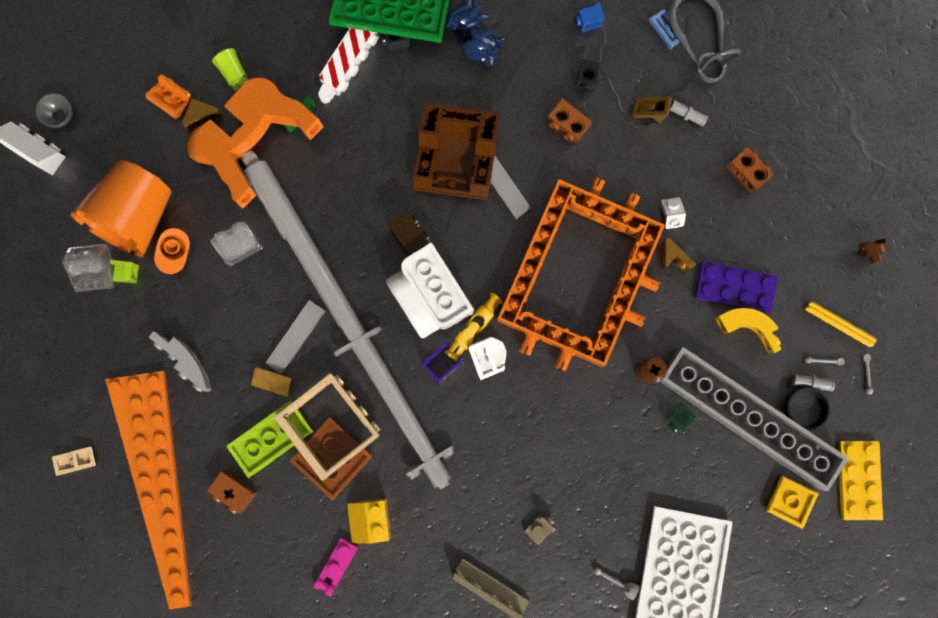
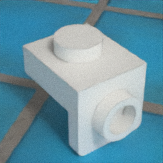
M680 197L661 200V208L665 216V228L670 229L684 226L686 212Z

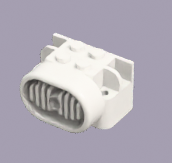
M432 243L403 260L402 270L386 280L388 287L421 338L427 337L438 329H447L459 323L465 317L473 315V307Z

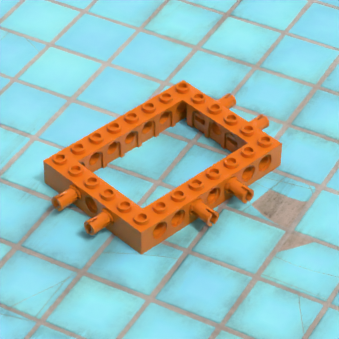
M596 177L593 179L589 192L560 179L558 180L497 319V322L526 335L519 349L521 353H524L528 346L525 354L531 356L536 340L559 348L561 354L554 367L558 369L561 367L560 370L565 372L571 357L574 355L600 367H605L625 320L642 327L643 320L645 321L646 316L630 310L638 288L641 285L656 292L659 288L658 285L661 283V281L646 276L645 271L665 225L634 212L640 196L637 194L633 199L635 193H628L624 207L599 197L605 181L601 179L597 186L600 178ZM566 209L635 238L592 341L586 336L581 337L577 333L569 332L570 329H562L553 325L549 320L545 321L540 317L533 316L534 314L531 312H522Z

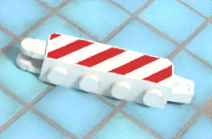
M351 28L348 30L319 75L322 86L318 96L321 102L329 103L335 94L339 96L341 92L346 91L349 85L348 81L357 74L358 66L361 61L366 60L370 47L376 44L378 33Z

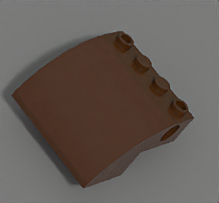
M425 102L419 128V149L413 173V190L488 200L500 112Z

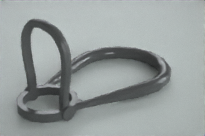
M673 0L668 12L669 24L678 40L696 64L695 73L705 82L715 83L725 75L727 63L741 54V50L733 48L722 51L724 18L716 0H704L712 7L716 15L718 53L707 52L696 58L676 20L678 5L683 0ZM732 54L731 56L723 60L722 56ZM705 57H708V58L702 63V65H700L702 59L705 58ZM716 59L721 68L720 75L717 78L706 77L702 70L711 61Z

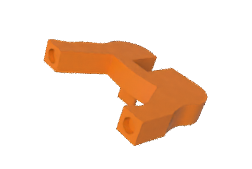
M253 78L245 82L224 105L230 114L242 124L231 137L210 119L191 133L187 143L189 156L198 163L213 165L221 179L230 188L232 199L242 209L256 196V193L237 159L247 153L261 139L270 124L276 123L300 127L309 140L324 127L320 120L299 101L284 96L271 81L264 78Z

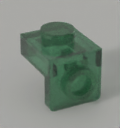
M681 403L667 417L666 421L669 423V429L675 434L677 432L684 434L686 432L685 429L697 416Z

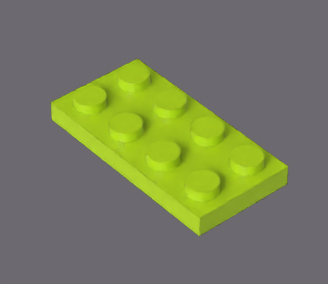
M292 400L226 446L248 478L295 446L274 419L276 415L293 403ZM298 409L287 417L303 439L314 432Z

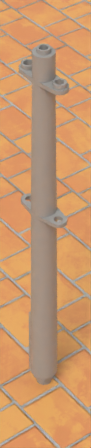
M254 151L245 153L240 158L246 168L244 170L245 176L281 237L289 243L349 342L335 351L334 355L339 356L353 349L421 460L422 464L407 472L406 476L412 480L421 474L419 470L423 468L433 487H439L441 490L450 484L448 480L451 477L441 462L440 457L443 456L446 459L454 454L453 446H449L438 454L435 452L370 337L382 330L381 326L369 332L365 331L268 163L264 160L260 161Z

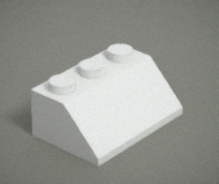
M9 122L0 126V143L47 173L53 175L65 159V156L59 153L61 151L60 148L52 143L48 146L44 143L46 139L36 133L34 136L29 133L30 129L20 123L17 126Z

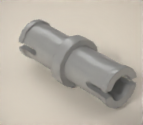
M675 99L669 111L682 116L684 120L693 121L702 127L708 119V115H704L694 110L693 106L690 105L688 107Z
M794 374L792 385L832 392L835 388V380L818 378L817 375L804 376Z

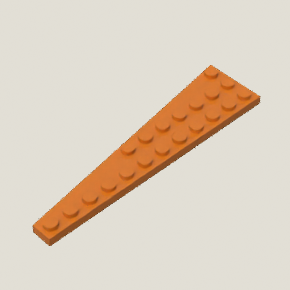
M159 371L105 379L169 609L189 607L192 604L166 372Z

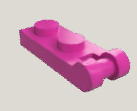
M341 537L317 579L314 588L317 590L322 589L326 592V595L331 597L358 546ZM326 576L333 580L331 585L324 582Z

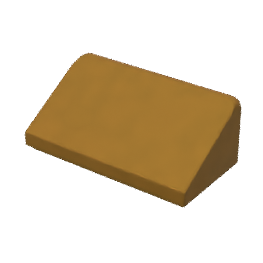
M255 366L251 385L288 397L294 378Z

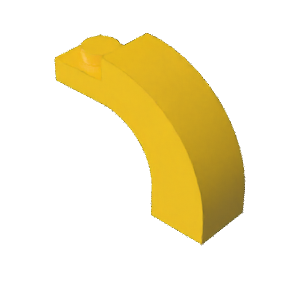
M739 308L714 318L723 335L740 327L749 328L759 336L768 354L781 350L778 337L772 333L779 328L772 319L760 311Z

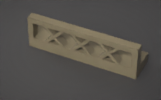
M461 559L452 574L453 580L511 617L523 618L522 613L527 607L529 599L466 559Z

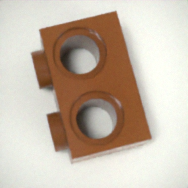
M564 99L559 102L547 119L548 125L553 130L560 131L567 141L574 142L575 144L590 128L592 123L590 119ZM556 115H564L565 120L557 119ZM571 126H578L580 131L574 132Z
M748 147L726 166L751 194L774 175L771 172V168L758 158L754 150ZM741 159H745L748 166L743 165ZM754 172L760 175V180L755 178Z

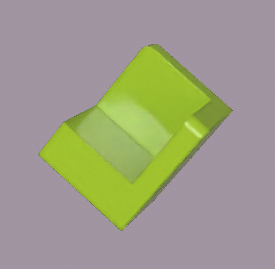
M110 260V264L115 266L113 281L137 283L138 264Z

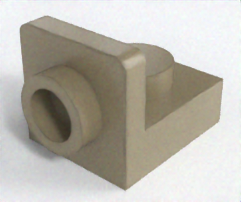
M539 514L524 532L539 545L556 529L552 526L554 522L547 515L543 517Z

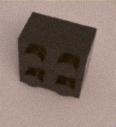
M405 212L389 223L388 226L397 242L409 257L430 244L431 239L425 230L421 232L419 229L421 228L420 223L414 214L410 216L408 212Z

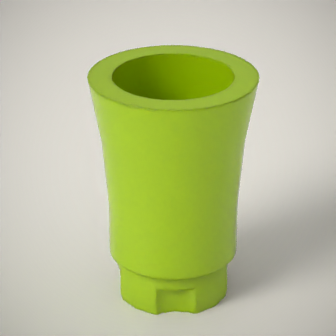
M234 48L226 49L212 59V63L221 72L235 93L248 81V76Z

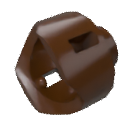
M885 238L876 240L874 243L867 241L859 244L862 258L869 257L871 264L884 261L883 254L889 252Z

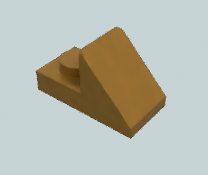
M670 96L636 98L632 116L635 118H653L660 123L669 114L672 98Z
M669 237L662 243V269L667 267L673 260L676 267L685 272H688L696 265Z

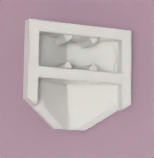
M491 336L468 346L472 362L480 380L505 370L507 352L502 341Z

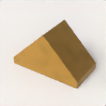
M192 99L182 125L189 132L200 127L210 119L215 121L222 118L223 115L218 108Z

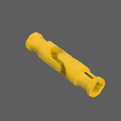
M490 292L487 301L478 307L466 323L468 328L456 335L453 344L444 353L455 362H458V358L463 351L467 350L468 346L473 343L474 335L480 334L494 316V311L500 304L503 305L504 301ZM476 316H480L483 318L484 324L480 327L478 323L471 320Z

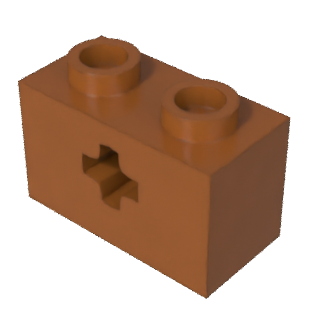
M227 470L221 471L207 490L213 500L217 502L222 501L227 505L226 508L234 514L244 512L257 491ZM231 489L234 490L233 493H232L234 496H232V497L229 496V495H230L229 490H231Z

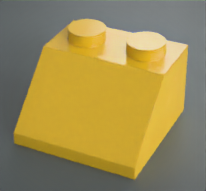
M386 498L347 503L352 543H376L390 540L391 534Z

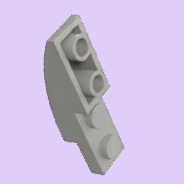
M153 331L149 336L153 340L152 344L159 350L164 349L168 352L167 356L174 362H177L174 366L178 370L177 374L182 379H189L193 382L192 386L197 391L209 392L211 385L207 373L198 357L180 338L173 337L170 341L161 333Z

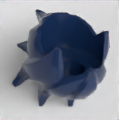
M462 0L458 6L448 12L446 17L448 30L459 31L460 38L464 41L471 35L470 28L474 27L480 30L481 26L479 23L483 19L489 18V15L483 14L484 11L478 12L480 4L476 5V0H473V2L471 0Z
M471 27L472 39L462 43L464 55L469 59L482 61L489 67V62L490 65L493 64V58L496 61L499 60L496 51H499L498 48H503L499 43L504 40V37L498 38L494 36L493 29L483 27L479 30Z

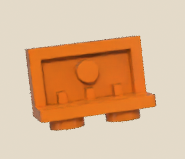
M160 74L158 76V84L146 93V99L177 119L188 109L191 102V94L185 88H181L174 83L172 79Z

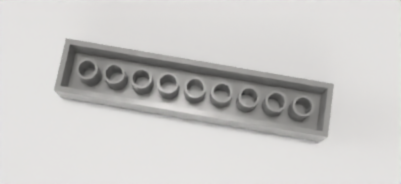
M677 348L666 365L667 374L665 378L659 382L817 489L829 491L848 461V457L686 348Z

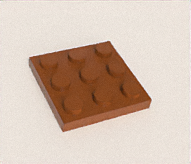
M331 417L306 442L326 469H329L359 445ZM364 448L323 481L299 451L290 462L333 501L373 455Z

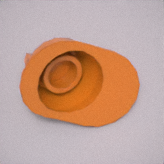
M171 228L165 230L160 235L154 254V262L161 272L174 274L184 267L190 244L189 238L184 231Z

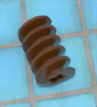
M657 357L644 359L636 365V376L644 383L659 382L665 378L667 366L662 359Z

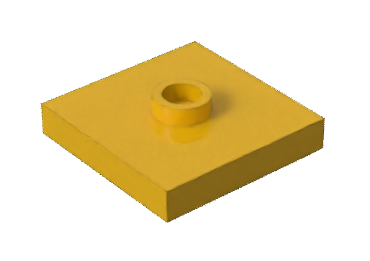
M780 476L765 511L803 529L819 493L787 477Z

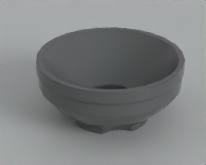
M47 94L37 103L36 116L42 124L48 127H62L72 117L73 110L70 102L60 94ZM58 109H62L63 116L59 119H56L54 117V112Z

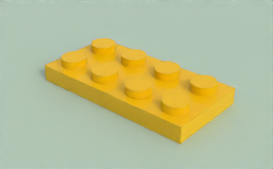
M838 441V451L849 458L839 473L841 519L883 520L879 441Z

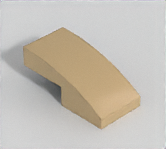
M92 446L52 457L56 476L96 466Z

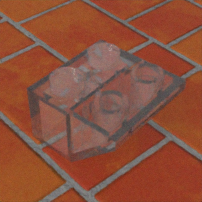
M245 221L233 224L231 229L226 232L216 233L214 238L210 240L221 258L229 266L264 248L254 229Z
M107 244L67 249L62 263L75 292L114 288L113 265L110 264V260L113 259Z

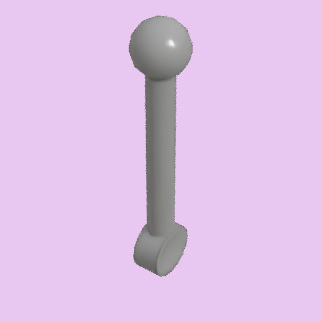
M865 354L862 356L866 368L867 388L865 391L867 394H872L874 390L871 387L869 367L871 356Z
M807 356L804 359L808 364L811 362L836 363L840 366L845 363L843 358L835 360Z

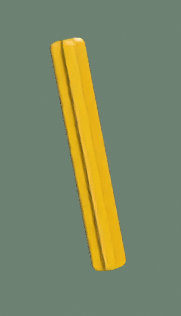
M813 301L809 302L805 308L806 311L868 347H872L877 340L874 336Z

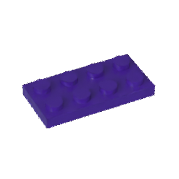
M702 261L695 299L737 308L754 309L765 314H771L778 276Z

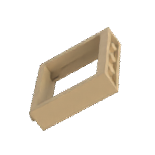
M331 373L274 417L322 481L381 436L378 433L380 428L374 421L370 423L367 419V411L362 405L358 407L354 402L356 397L350 390L346 392L342 387L345 384L338 375L334 376ZM332 383L371 435L329 469H326L287 417Z

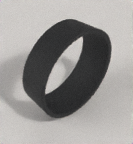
M811 387L793 392L785 404L786 416L793 420L790 413V403L795 394L802 391L809 392L818 398L821 404V414L814 424L802 427L806 430H816L822 427L830 416V403L827 397L820 390Z

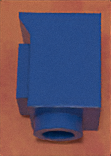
M600 2L595 6L589 5L580 8L578 15L574 16L576 26L580 27L581 32L602 27V21L605 20Z

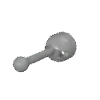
M594 568V574L601 575L623 588V593L627 598L635 599L640 589L639 585L632 582L623 584L602 572L601 568Z

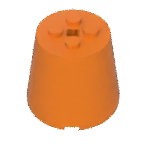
M119 160L71 212V217L80 225H83V223L90 227L88 231L127 253L135 251L136 256L143 257L172 192L155 174L146 171L135 163Z

